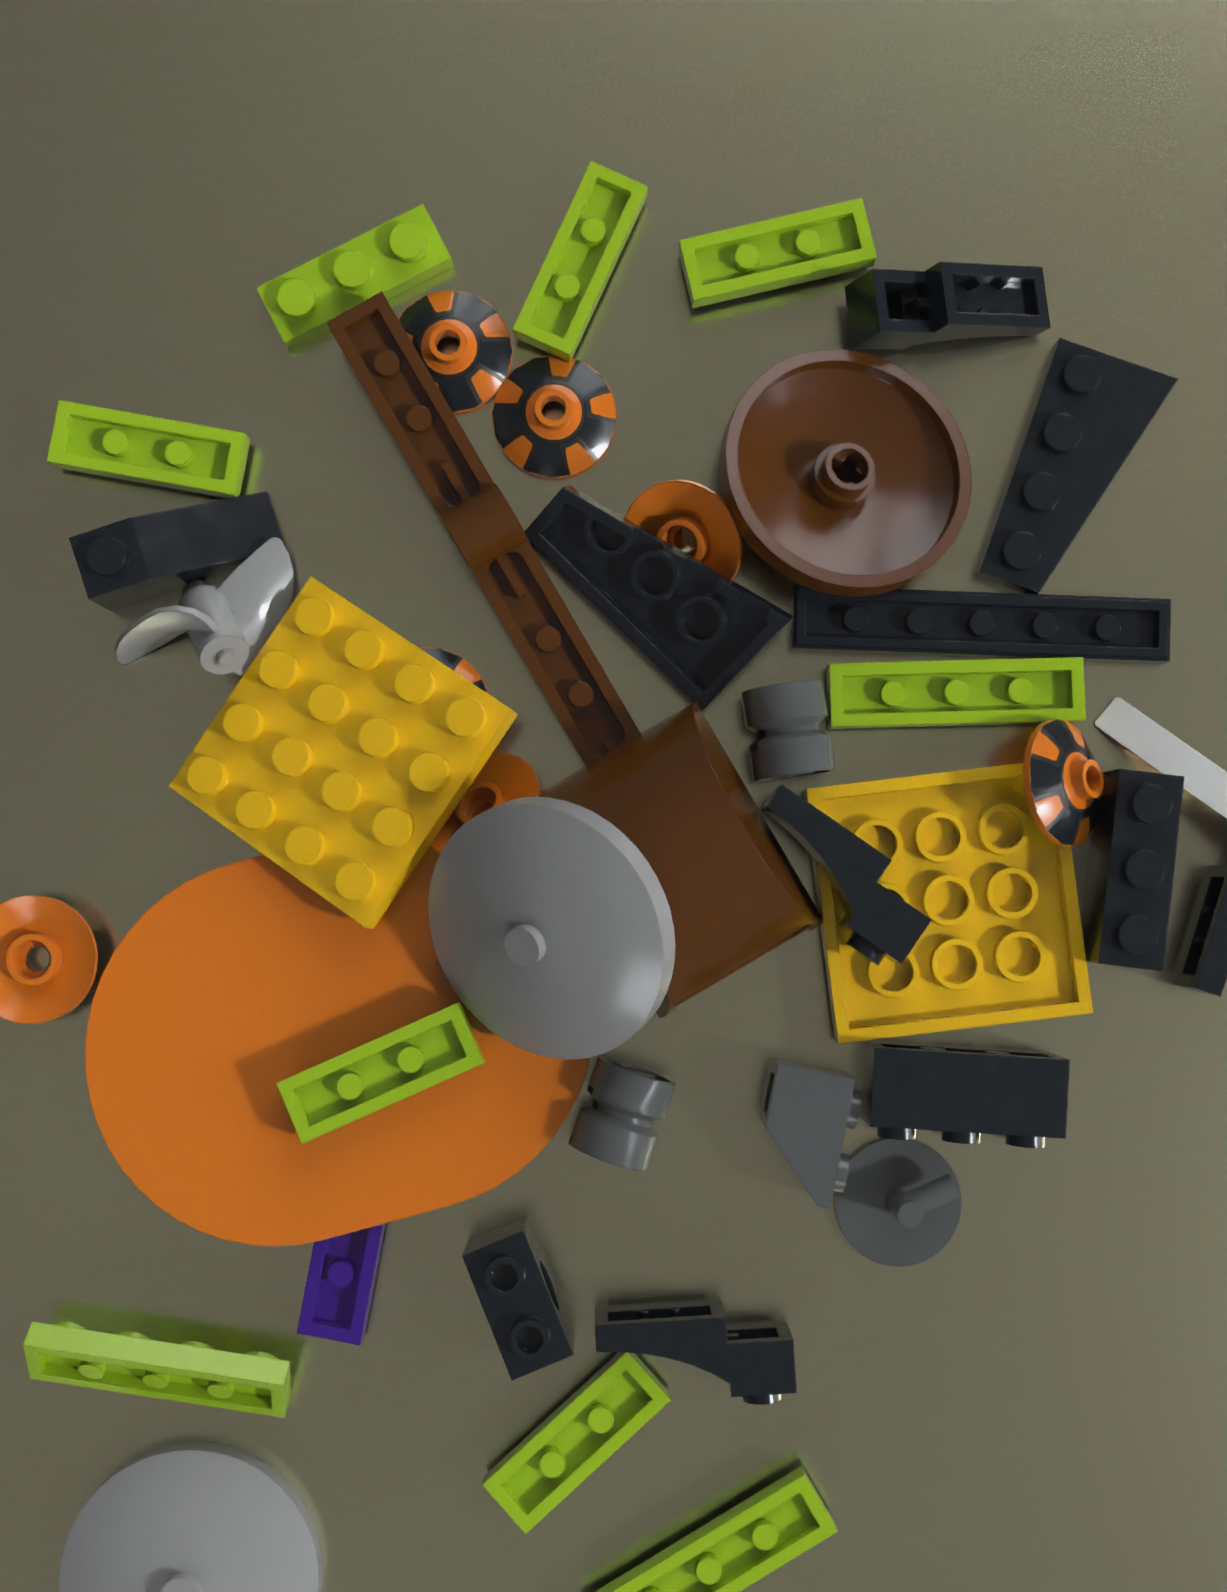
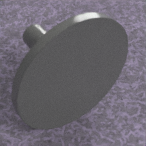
M882 1138L858 1149L849 1158V1172L844 1191L842 1193L834 1191L833 1202L836 1220L848 1242L861 1255L876 1263L887 1266L902 1267L915 1265L928 1260L940 1252L955 1233L962 1209L960 1186L948 1162L933 1148L917 1140Z

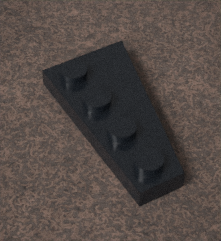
M1059 338L1053 345L975 577L1024 594H1038L1178 379Z
M572 486L562 487L524 531L526 537L694 702L696 701L702 710L713 702L794 617Z

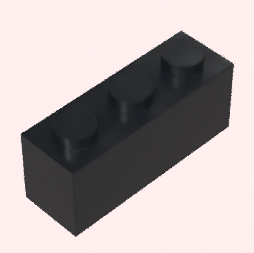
M1128 769L1102 772L1104 787L1100 795L1097 823L1090 837L1081 918L1086 961L1164 972L1184 776Z
M865 1042L860 1118L870 1127H877V1136L887 1139L915 1140L918 1129L942 1131L941 1140L952 1143L979 1144L982 1133L1006 1135L1005 1144L1011 1146L1044 1148L1045 1137L1066 1139L1070 1060L1053 1053Z

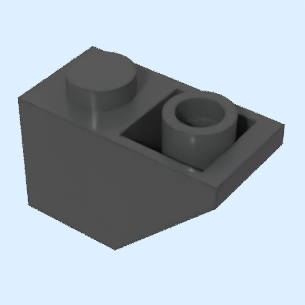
M772 1057L760 1120L816 1205L830 1209L833 1192L842 1193L846 1186L850 1159L849 1154L841 1153L846 1128L855 1129L858 1123L862 1092L854 1089L855 1078L847 1072Z

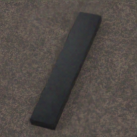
M794 585L792 588L791 615L794 617L791 619L790 651L1002 659L1083 657L1086 662L1165 664L1170 662L1171 599L896 589L871 596L849 597L827 594L805 586Z

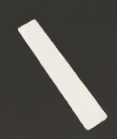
M1120 697L1114 698L1095 721L1096 727L1161 773L1184 776L1183 788L1227 819V772Z

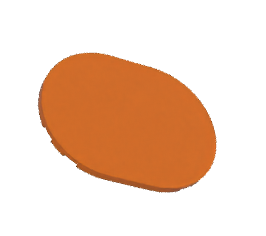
M429 846L374 929L363 927L265 855L207 871L183 883L146 911L127 932L113 952L93 997L85 1042L87 1086L97 1125L110 1152L134 1185L163 1211L200 1232L246 1245L272 1247L301 1245L326 1240L466 1201L500 1185L534 1159L555 1136L569 1115L580 1093L589 1067L590 1058L555 1059L520 1049L489 1030L464 1005L445 976L431 937L428 917V896L433 870L440 855L431 846ZM461 1003L485 1058V1063L301 1144L276 1084L277 1082L453 1004Z

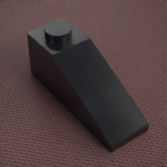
M267 491L130 517L69 538L88 599L109 611L183 588L192 580L204 581L234 571L272 537L280 538L287 549L270 494Z

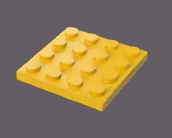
M310 576L169 784V787L363 927L374 929L518 714Z
M1023 763L804 789V798L807 802L892 860L877 882L931 919V922L902 964L892 962L884 957L878 966L845 944L851 933L838 925L845 912L827 876L812 857L818 910L823 920V924L820 926L836 1043L842 1044L1093 1013L1071 847H1060L1050 842L1034 822L1024 791Z

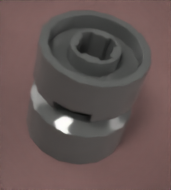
M805 680L779 683L749 689L741 693L746 729L757 733L758 738L749 746L753 782L809 776L836 770L831 735L821 731L819 728V723L828 716L823 681Z
M598 1056L587 1087V1091L594 1098L593 1104L580 1107L568 1144L584 1154L629 1170L647 1171L658 1139V1134L651 1125L653 1121L665 1119L676 1083L639 1066L606 1056Z

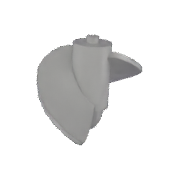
M277 537L267 540L240 564L219 588L202 580L188 582L182 590L178 605L157 608L143 615L124 630L118 637L114 648L117 660L121 664L131 663L187 631L199 661L207 672L216 675L229 673L244 675L292 603L294 571L289 553L282 540Z

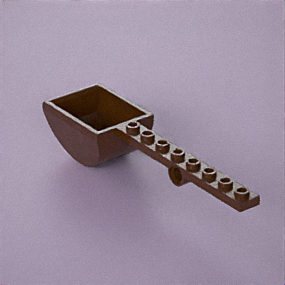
M379 292L327 322L332 335L585 765L583 768L543 790L538 797L565 800L600 815L631 840L649 862L658 877L671 910L676 944L672 979L668 991L656 1011L659 1018L677 1010L676 1007L795 936L806 930L811 931L823 924L821 914L697 702L695 701L640 733L528 542L526 534L499 487L496 483L494 484L383 292Z

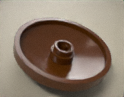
M824 349L798 354L779 362L759 376L746 390L727 423L721 442L719 455L721 489L738 531L756 554L774 570L802 586L819 592L849 597L871 596L896 590L911 583L929 570L946 553L960 533L967 517L972 491V474L965 441L955 420L942 401L917 377L890 361L874 355L843 349Z

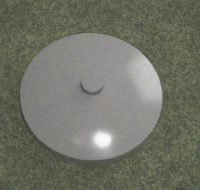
M550 797L517 798L498 804L467 821L452 835L441 851L433 870L428 896V917L434 949L445 976L455 993L470 1012L489 1030L512 1045L533 1054L555 1059H583L606 1053L618 1047L652 1018L668 991L674 969L676 944L671 910L664 890L649 862L631 840L612 823L580 805Z
M181 1442L165 1445L133 1458L110 1475L88 1499L77 1515L63 1548L59 1569V1592H322L323 1558L319 1536L308 1508L297 1491L276 1469L254 1455L232 1446L210 1442Z

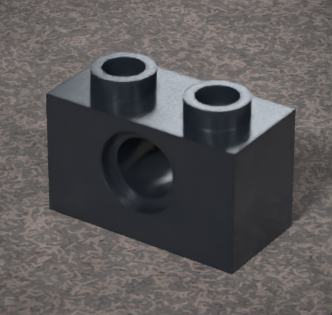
M524 1216L469 1239L462 1258L511 1380L572 1356L574 1353L575 1334L528 1217Z

